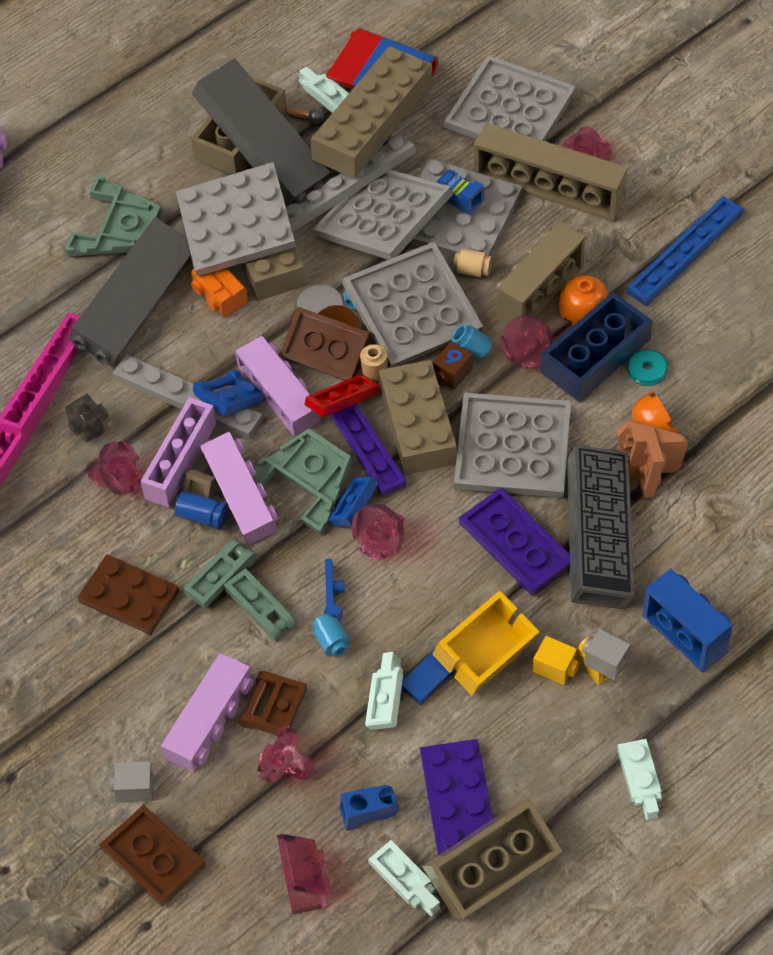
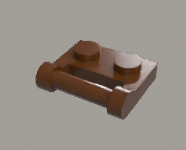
M259 671L256 678L257 685L245 712L240 714L238 724L247 729L254 728L287 738L307 691V684L270 672ZM274 687L262 717L256 716L267 688Z

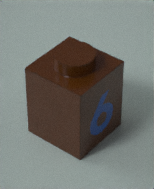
M451 341L432 362L437 382L442 386H448L455 390L473 369V353Z

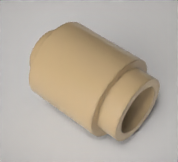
M464 248L461 249L460 253L456 252L453 268H457V274L478 278L483 276L489 277L492 256H488L486 252Z
M380 345L366 346L360 354L362 374L374 382H380L379 370L388 368L387 352Z

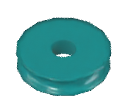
M645 349L635 352L629 358L627 370L630 378L637 384L653 386L662 382L666 377L668 365L667 360L662 354L655 350ZM650 366L652 369L647 370L643 367Z

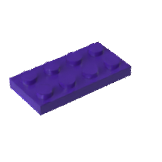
M499 488L459 517V524L531 596L538 593L570 569V554L502 488Z
M478 739L420 747L438 855L493 819Z

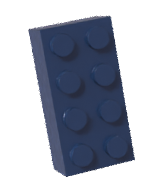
M612 292L541 353L540 373L580 403L635 352L651 340L653 321Z

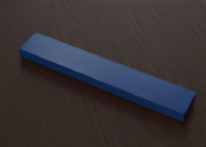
M724 196L720 198L626 288V293L647 307L743 215V208Z

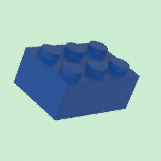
M670 568L646 587L643 617L702 673L728 652L732 630L730 619L723 612H718L704 594L697 593L683 575H678Z

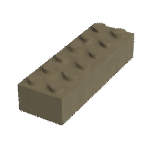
M389 46L311 138L312 160L355 179L431 87L432 64Z
M485 123L474 143V172L520 185L524 194L612 222L615 221L625 201L628 167L618 163H612Z

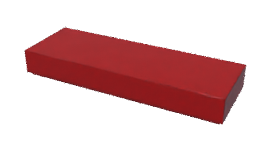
M360 374L306 396L304 405L324 418L378 395L381 386L365 375Z

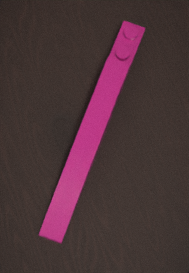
M67 313L0 415V486L31 438L79 350L69 340L72 327L81 317L79 315Z

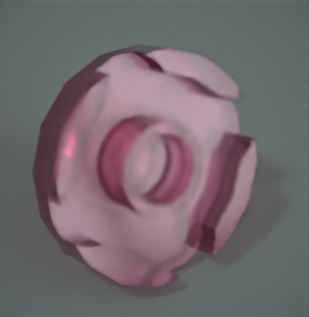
M590 127L580 128L578 133L569 136L562 145L564 148H570L609 162L611 159L610 144Z
M530 315L517 316L505 326L503 335L500 338L501 348L507 359L521 364L523 368L539 366L541 364V353L554 343L552 332L548 326L539 318Z
M125 441L108 443L100 450L98 462L90 468L88 477L97 487L107 486L116 495L123 496L134 492L141 485L140 481L142 480V470H137L135 462L139 460V457L133 447Z
M375 503L365 506L354 515L352 536L354 539H358L362 546L359 548L362 553L372 559H385L394 555L402 547L404 541V517L382 504Z
M288 725L282 726L274 733L278 737L273 745L267 743L259 758L257 771L260 774L258 777L267 783H273L285 772L295 778L307 780L312 774L315 763L312 759L297 751L300 740L298 731Z

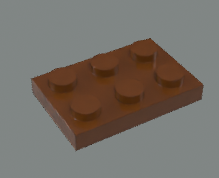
M298 307L279 356L346 381L356 376L361 363V351L368 345L372 334L360 328Z
M106 554L77 598L79 603L148 635H152L180 591L177 585Z
M144 804L99 844L101 850L161 907L206 867L205 861Z

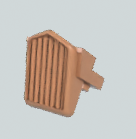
M628 421L616 430L621 452L628 453L629 478L637 477L643 498L654 497L657 486L661 484V473L677 472L681 469L688 446L687 439L681 434L636 421Z

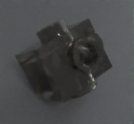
M88 393L65 407L70 430L75 436L80 435L86 443L100 437L108 430L106 420L108 413L101 403L97 405Z

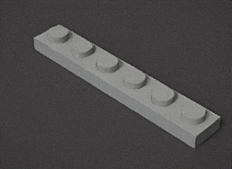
M400 135L382 146L355 179L340 173L319 189L309 192L307 197L299 204L293 203L289 205L286 209L292 231L298 230L416 154L415 146L404 136Z
M128 354L125 355L113 372L115 380L179 409H183L189 397L202 401L195 396L193 383ZM249 408L227 416H223L214 409L217 426L249 440L263 421L261 413Z

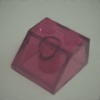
M287 834L277 835L292 915L327 908V896L332 895L329 877L323 878L321 868H326L323 849L317 850L315 840Z

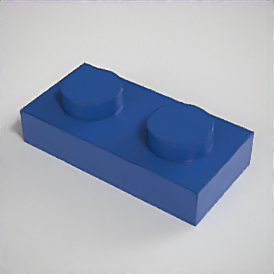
M373 477L353 478L328 519L334 527L353 526L359 520L360 513L373 496V492L378 485L377 481Z

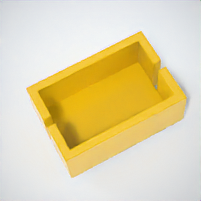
M500 590L437 644L432 654L449 673L453 670L457 672L454 678L471 696L528 648L540 632L522 613L516 618L512 626L509 624L517 611V607Z

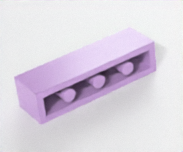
M260 336L235 350L237 366L248 380L264 393L263 399L294 437L321 422V416L304 405L306 396L310 395L307 392L304 381L294 376L290 364L286 360H281L273 343L268 344L264 337Z
M190 397L188 398L140 481L144 499L168 508L170 507L185 480L186 473L192 468L202 450L200 446L206 443L216 425L213 405Z
M227 432L201 445L200 447L247 543L251 545L279 531L274 522L279 518L272 504L266 506L263 500L268 495L261 482L255 483L253 476L257 475L251 461L245 462L242 454L246 453L240 439L234 440L231 433Z
M219 653L161 744L164 759L195 773L199 765H203L206 762L211 745L214 741L217 742L221 738L228 718L234 717L243 694L247 695L252 688L253 679L250 666Z

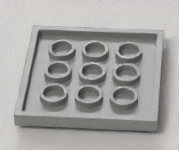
M487 55L445 119L444 128L477 139L485 123L546 141L575 95L576 86Z
M429 158L419 178L436 182L448 169L454 170L462 178L472 183L476 180L484 185V201L471 215H468L447 201L409 243L422 247L435 241L442 254L455 257L456 252L460 253L462 248L486 252L488 256H491L522 194V186Z
M274 162L176 191L197 277L297 247Z
M389 170L336 204L313 228V231L318 238L389 260L399 255L453 193L449 186Z
M435 241L347 276L342 280L346 292L368 331L372 334L374 342L386 350L389 368L400 366L447 346L452 341L454 331L461 324L472 325L480 332L484 327Z
M464 393L454 489L495 492L502 488L506 493L563 498L571 401Z

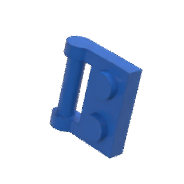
M237 369L228 371L222 377L207 382L199 381L193 385L195 396L203 402L213 405L214 409L223 416L262 403L264 393L252 383L244 380ZM230 385V387H227V388H225V389H221V390H219V391L212 392V391H214V390H217V389H220V388H222V387H225V386Z

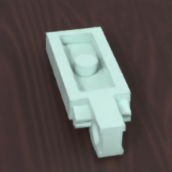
M307 66L299 71V82L303 85L305 91L332 113L349 94L333 80L326 78V74L316 75Z
M394 652L383 653L381 669L372 675L365 722L370 730L393 728L397 725L403 668H401V659Z
M642 739L618 744L617 752L631 801L635 803V806L642 805L646 821L657 819V813L659 812L657 801H662V791L647 740Z
M390 840L368 859L369 864L413 908L420 905L431 917L440 910V902L432 895L435 892V888L432 886L431 880L393 841Z

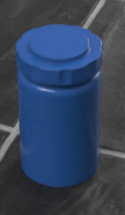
M184 490L180 493L175 505V516L218 530L224 526L229 511L227 503H220L219 501Z

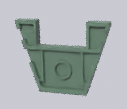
M97 175L91 187L90 196L93 199L112 202L98 236L72 232L64 249L66 256L128 253L154 217L160 218L162 213L161 206L136 193L132 195L124 191L122 186L116 183L113 185L107 182L105 177Z
M308 428L280 447L281 450L269 458L265 456L259 460L258 465L254 467L257 475L253 476L256 484L261 482L264 487L273 475L278 472L317 498L301 517L302 523L322 536L352 463V458L349 454Z

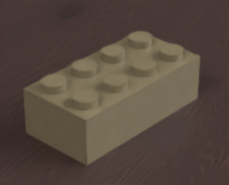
M250 76L280 113L284 115L287 111L285 90ZM210 115L191 138L194 159L231 175L239 173L248 162Z
M559 222L553 229H549L544 235L543 240L530 249L528 256L522 262H517L507 278H502L497 284V320L522 335L560 294L565 283L583 270L585 236L562 222Z
M295 248L241 263L257 301L306 286L304 266Z
M426 360L379 370L380 390L403 474L407 475L455 465L457 459L456 443L432 361Z
M529 799L519 801L422 867L453 918L464 919L563 851L533 802Z

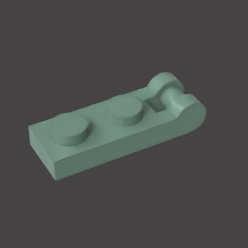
M236 538L232 539L183 588L184 594L206 609L224 590L226 582L255 562L257 554L251 549L246 550L243 548V544ZM237 556L238 559L235 561L231 557Z
M246 568L224 584L225 591L264 630L271 641L278 639L281 636L280 633L285 629L290 630L296 625L292 615ZM276 615L279 620L273 624L270 619Z

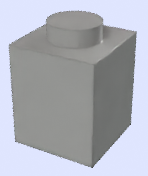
M599 629L594 638L590 636L584 644L582 650L585 653L584 665L615 681L629 659L630 644Z
M151 762L115 763L114 774L109 775L110 792H115L117 802L153 801L154 773Z

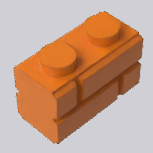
M228 268L198 277L195 269H192L193 281L191 286L197 295L202 294L206 298V303L213 312L217 310L222 317H226L234 312L235 309H239L247 304L246 288Z

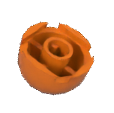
M590 275L575 276L567 281L560 291L559 313L564 320L566 318L574 326L609 295V291L596 277Z
M654 391L644 395L635 403L631 413L633 421L678 433L677 429L672 426L670 416Z

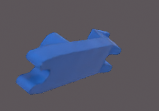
M325 559L326 608L324 614H332L333 617L338 618L339 622H341L343 611L342 607L334 605V594L345 593L344 580L333 581L332 559Z

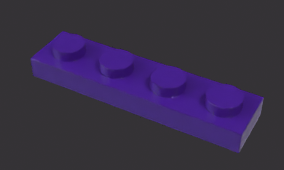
M357 404L332 414V420L368 476L373 477L377 481L378 485L376 488L382 498L407 486L406 479Z

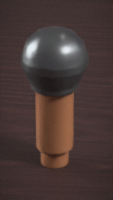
M294 107L288 109V115L306 119L313 125H319L324 120V112L319 108L306 110Z

